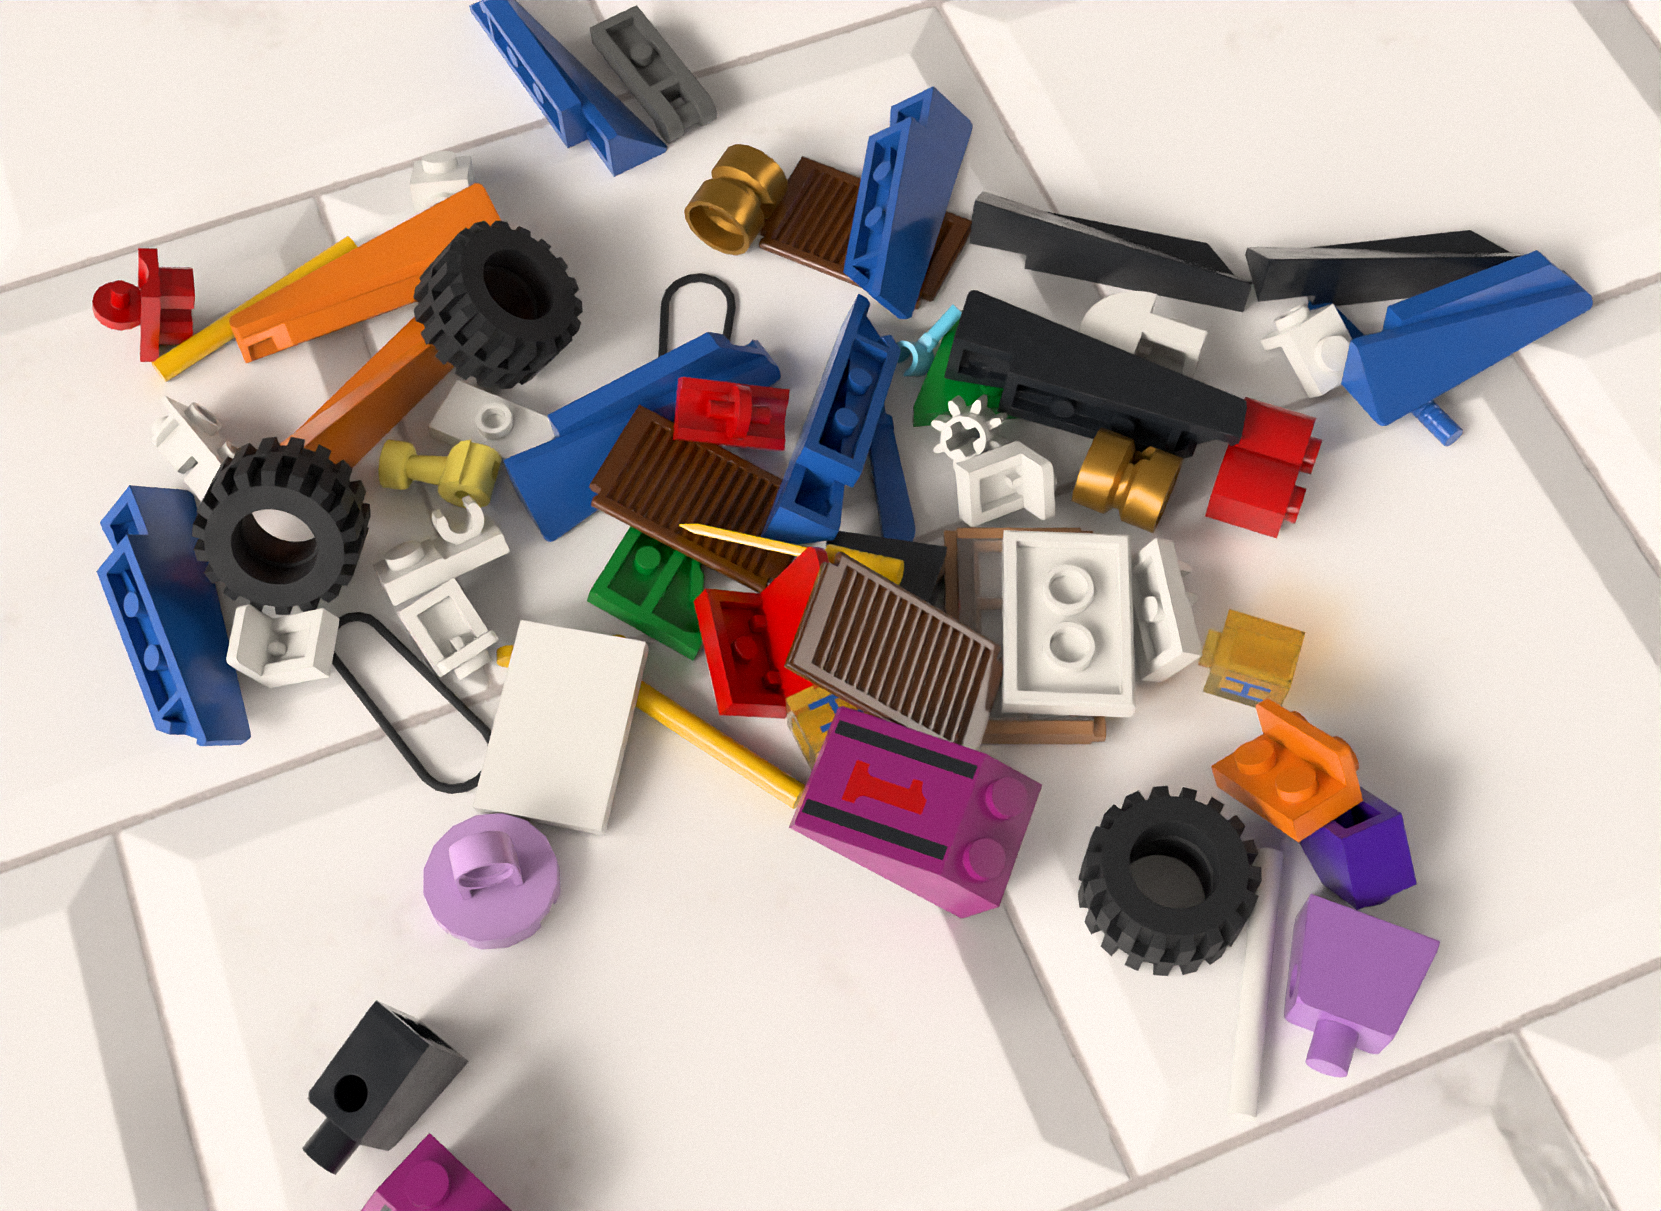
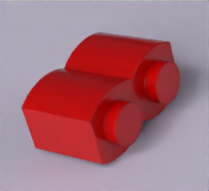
M1245 397L1247 411L1242 437L1239 444L1233 446L1228 444L1210 496L1205 517L1277 539L1283 521L1296 523L1307 488L1297 486L1295 483L1299 472L1311 475L1322 439L1311 436L1316 421L1315 417Z

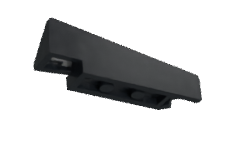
M982 192L974 202L970 244L1026 255L1024 269L1133 291L1150 292L1158 296L1244 312L1252 282L1235 276L1208 243L1046 212L987 192Z
M1471 230L1310 248L1248 247L1245 256L1258 302L1307 297L1311 305L1333 303L1335 306L1410 298L1528 253H1511Z
M978 290L968 292L944 378L954 381L1002 388L1003 392L997 410L999 413H1006L1013 417L1091 439L1095 438L1097 432L1102 427L1133 439L1136 451L1142 453L1152 446L1183 459L1193 456L1197 444L1219 440L1228 443L1230 446L1239 444L1247 411V402L1240 397Z

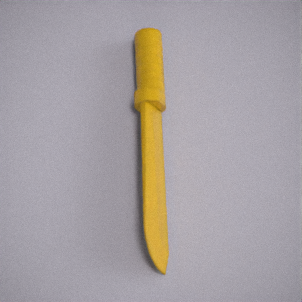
M679 524L680 527L694 534L799 556L808 548L703 524ZM828 544L825 549L829 562L834 564L835 555L841 551L898 585L901 582L904 572L903 560Z

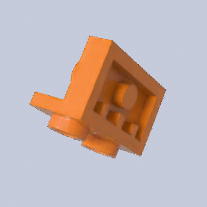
M1269 698L1264 699L1255 706L1263 734L1252 741L1242 744L1236 751L1211 766L1218 788L1297 842L1305 839L1363 801L1356 771L1359 769V762L1350 745L1338 736L1332 737L1310 724L1299 712H1290Z

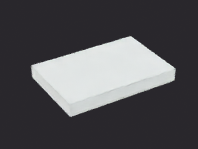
M1004 530L1002 539V713L1107 717L1134 716L1136 710L1130 534Z
M520 620L472 807L481 813H504L529 822L605 836L648 656L649 647L646 641Z

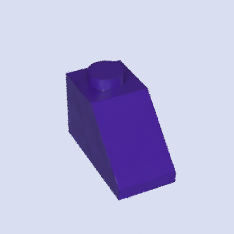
M1361 786L1360 790L1363 797L1361 803L1299 842L1321 883L1357 911L1365 907L1381 905L1387 902L1392 895L1417 885L1402 813Z

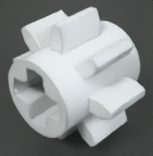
M983 394L970 406H966L964 399L958 395L948 402L949 411L953 418L948 415H939L932 420L931 425L941 431V442L933 450L935 453L945 451L950 458L954 459V471L955 463L988 452V449L993 450L1009 444L1007 438L999 435L1000 424L1008 416L1006 413L995 414L990 408L986 407L988 403L987 395ZM963 427L966 429L976 427L980 437L978 439L975 437L965 439L961 429Z

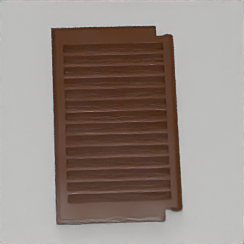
M802 156L788 178V191L770 217L764 220L765 225L759 232L763 236L759 242V248L861 288L843 273L861 178ZM946 211L915 310L921 307L922 299L929 302L935 300L971 235L972 220Z
M639 404L590 483L589 488L592 489L591 491L598 494L593 497L591 506L753 591L761 593L768 586L767 582L771 583L792 563L794 555L694 534L680 527L679 524H703L761 537L783 479L718 445L673 440L674 422Z
M841 551L835 555L834 564L830 562H823L821 564L784 664L786 669L869 715L977 751L980 749L1003 675V663L997 660L998 654L1001 651L1000 644Z

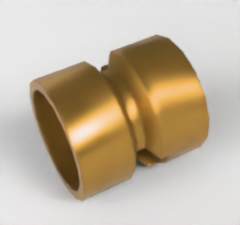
M735 144L725 150L711 171L712 179L705 180L684 209L685 220L693 233L711 248L729 255H740L747 251L765 225L764 220L770 217L788 191V180L781 167L771 157L752 146Z
M1101 427L1087 452L1073 490L1071 501L1102 514L1107 513L1112 508L1118 509L1121 521L1154 533L1176 484L1183 458L1152 446L1142 453L1136 451L1133 439Z

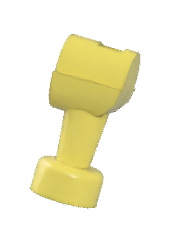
M388 439L382 447L379 458V482L383 488L397 490L408 489L413 480L438 485L439 495L453 505L466 508L462 498L469 495L479 507H485L491 501L502 457L495 449L487 445L472 443L471 440L460 441L451 449L448 456L417 455L412 443Z

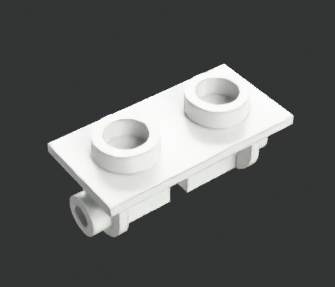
M164 395L160 400L171 412V415L159 418L152 425V442L172 467L181 474H185L196 461L198 462L183 480L202 502L220 465L227 457L233 459L238 447L231 442H225L217 431L222 427L221 423L205 407L196 402L186 406Z

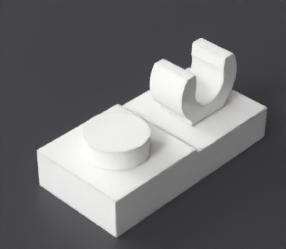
M468 495L462 498L468 513L467 519L463 524L459 526L448 525L444 515L437 509L432 512V523L441 537L432 541L429 538L421 543L416 540L401 543L391 548L385 554L384 560L373 564L375 572L394 606L510 552L503 533L488 515L484 516L483 511L472 497Z
M1156 538L1131 557L1134 647L1142 680L1162 683L1203 656L1191 608V605L1198 601V596L1193 592H1185L1182 578L1192 572L1191 566L1182 560H1178L1174 541Z

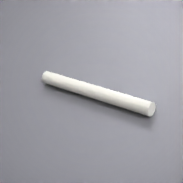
M1259 848V854L1255 859V866L1262 867V882L1255 892L1259 897L1248 921L1228 1105V1117L1246 1122L1256 1121L1283 863V853L1274 848Z

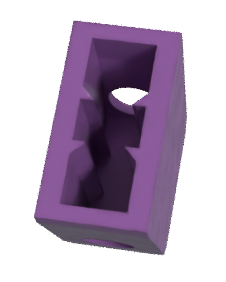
M1310 894L1294 922L1284 1006L1285 1020L1314 1032L1305 1063L1319 1073L1343 1078L1348 1075L1355 1048L1370 1054H1380L1397 1034L1438 951L1440 941Z

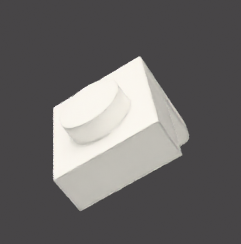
M437 151L426 154L422 157V160L414 161L409 185L415 216L474 183L471 156L457 157L456 153L451 151Z
M1306 303L1298 305L1278 316L1274 320L1278 329L1260 340L1266 351L1278 347L1283 348L1309 398L1322 396L1342 382L1349 344L1352 338L1334 304L1314 310H1309Z
M1015 441L955 463L959 518L971 527L1022 508L1027 509L1041 520L1055 516L1054 492L1057 489V476L1053 465L1021 442Z
M455 578L450 579L397 613L439 678L453 670L459 680L493 660L486 648L499 641V638L493 629L488 631Z
M250 604L237 607L226 657L227 663L268 688L330 677L340 619L324 608L271 618Z

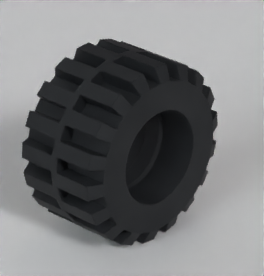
M497 220L491 226L486 221L474 223L470 229L465 227L455 236L420 276L421 282L415 287L413 296L419 303L413 309L415 320L425 326L420 334L426 344H433L438 352L435 356L443 365L447 362L451 363L456 367V375L465 380L472 376L476 378L478 386L491 388L497 383L501 389H511L517 383L523 385L529 382L573 341L572 337L578 333L581 325L577 317L583 312L582 301L574 295L579 290L575 278L569 277L565 270L568 268V265L562 257L556 258L551 253L550 248L552 246L542 238L539 241L531 237V231L521 226L512 230L508 222Z
M276 436L263 438L258 449L250 442L238 448L233 459L227 457L220 465L197 510L198 514L193 523L192 536L198 538L194 547L197 561L209 562L204 574L212 584L222 581L226 585L223 592L224 595L233 601L242 596L250 600L249 604L262 612L264 605L275 607L276 615H290L293 606L297 605L303 612L317 609L320 598L329 603L339 596L342 585L348 586L354 575L369 530L367 526L371 517L370 504L363 503L366 490L362 481L350 482L349 480L353 468L344 459L337 464L329 460L331 450L320 444L316 451L304 448L305 439L290 437L287 446L279 444ZM266 509L290 513L303 521L312 531L315 538L299 542L279 539L266 532L257 523L252 513Z
M1156 786L1152 788L1147 800L1144 799L1138 790L1125 797L1121 809L1113 805L1103 815L1100 827H1095L1090 838L1078 880L1082 881L1078 891L1079 907L1088 908L1084 922L1089 932L1094 934L1102 931L1105 934L1100 947L1111 957L1118 949L1128 954L1124 965L1139 971L1143 961L1152 963L1153 975L1168 976L1174 965H1179L1182 975L1197 972L1203 960L1211 965L1222 957L1228 946L1231 947L1258 900L1259 896L1255 892L1262 882V867L1252 866L1259 854L1254 839L1241 840L1240 837L1246 826L1237 815L1227 820L1220 814L1225 804L1213 797L1210 798L1207 805L1196 801L1195 798L1198 790L1183 787L1178 797L1170 796L1168 786ZM1151 855H1165L1178 859L1189 866L1199 878L1204 890L1205 900L1188 908H1169L1159 905L1146 897L1137 887L1131 875L1130 865L1138 859Z

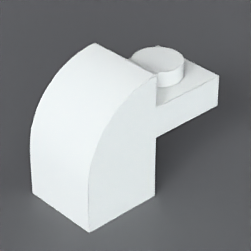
M1143 291L1116 293L1097 302L1084 316L1078 332L1188 377H1194L1208 331L1192 327L1187 322L1179 319H1168L1153 314L1157 294Z

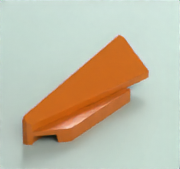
M479 183L472 184L231 316L229 323L245 363L417 302L413 296L415 287L421 282L420 276L465 227L470 229L477 222L486 221L491 226L496 220L501 221L484 186Z
M414 316L294 434L282 441L280 445L287 446L290 437L305 439L304 448L316 451L320 444L331 450L329 460L337 464L344 459L353 468L454 366L449 362L443 365L435 356L438 350L433 344L425 343L420 334L425 326L417 322Z

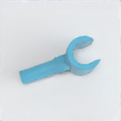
M954 304L917 341L896 342L901 349L897 363L905 361L911 353L913 356L912 364L904 372V377H919L928 373L935 357L933 349L961 317L962 311Z

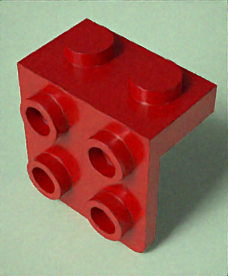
M806 548L761 593L706 588L694 600L719 715L785 719L820 689L819 686L786 669L784 664L821 564L823 562L829 563L828 555L824 548Z

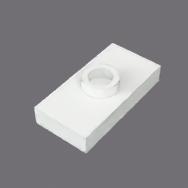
M459 380L456 381L427 425L432 438L451 446L457 445L460 441L471 440L472 443L487 445L495 449L502 457L500 466L504 468L506 467L503 460L555 439L548 416Z

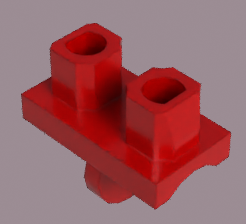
M138 248L137 286L123 280H116L100 286L93 295L92 310L95 318L102 325L118 331L133 329L140 325V362H153L158 359L159 345H179L193 336L192 309L195 307L193 267H159L157 248Z
M680 377L678 378L673 440L778 452L785 451V416L790 389Z

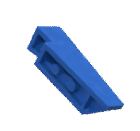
M480 0L469 5L470 12L567 149L588 140L614 177L667 151V145L516 0Z
M934 86L891 106L890 127L868 138L843 270L844 274L898 319H909L913 315L973 129L971 121Z
M1538 250L1389 305L1382 332L1350 340L1341 384L1378 425L1388 426L1590 310L1593 305L1592 296L1567 272L1559 269Z
M857 295L840 328L761 537L800 545L834 540L839 532L844 486L847 485L853 488L863 471L901 353V349L892 335L880 337L868 319L867 313L870 302L865 296Z
M706 332L548 414L547 416L555 439L503 460L517 497L543 538L548 542L557 540L598 510L591 506L593 497L598 494L591 491L592 489L589 488L590 483L639 404L675 422L678 378L689 377L770 387L781 378L779 367L759 340L752 339L749 344L739 346L733 345L723 334Z
M129 485L100 521L102 530L113 551L96 572L156 730L169 735L193 737L197 739L196 745L199 746L242 745L251 738V732L236 669L230 666L226 660L229 640L215 583L212 584L204 574L209 562L197 561L194 547L198 541V538L192 536L193 523L198 514L195 497L190 491L183 489Z

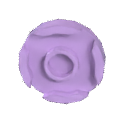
M504 813L476 815L452 826L434 844L424 867L423 895L438 926L447 934L449 932L454 938L466 941L469 946L481 950L508 948L533 936L541 927L540 921L549 913L552 904H556L560 895V867L546 836L527 820Z

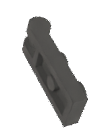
M637 5L590 27L593 45L654 121L656 129L666 143L669 144L684 136V129L696 123L702 127L717 119V110L708 92ZM681 97L685 104L674 109L670 102Z

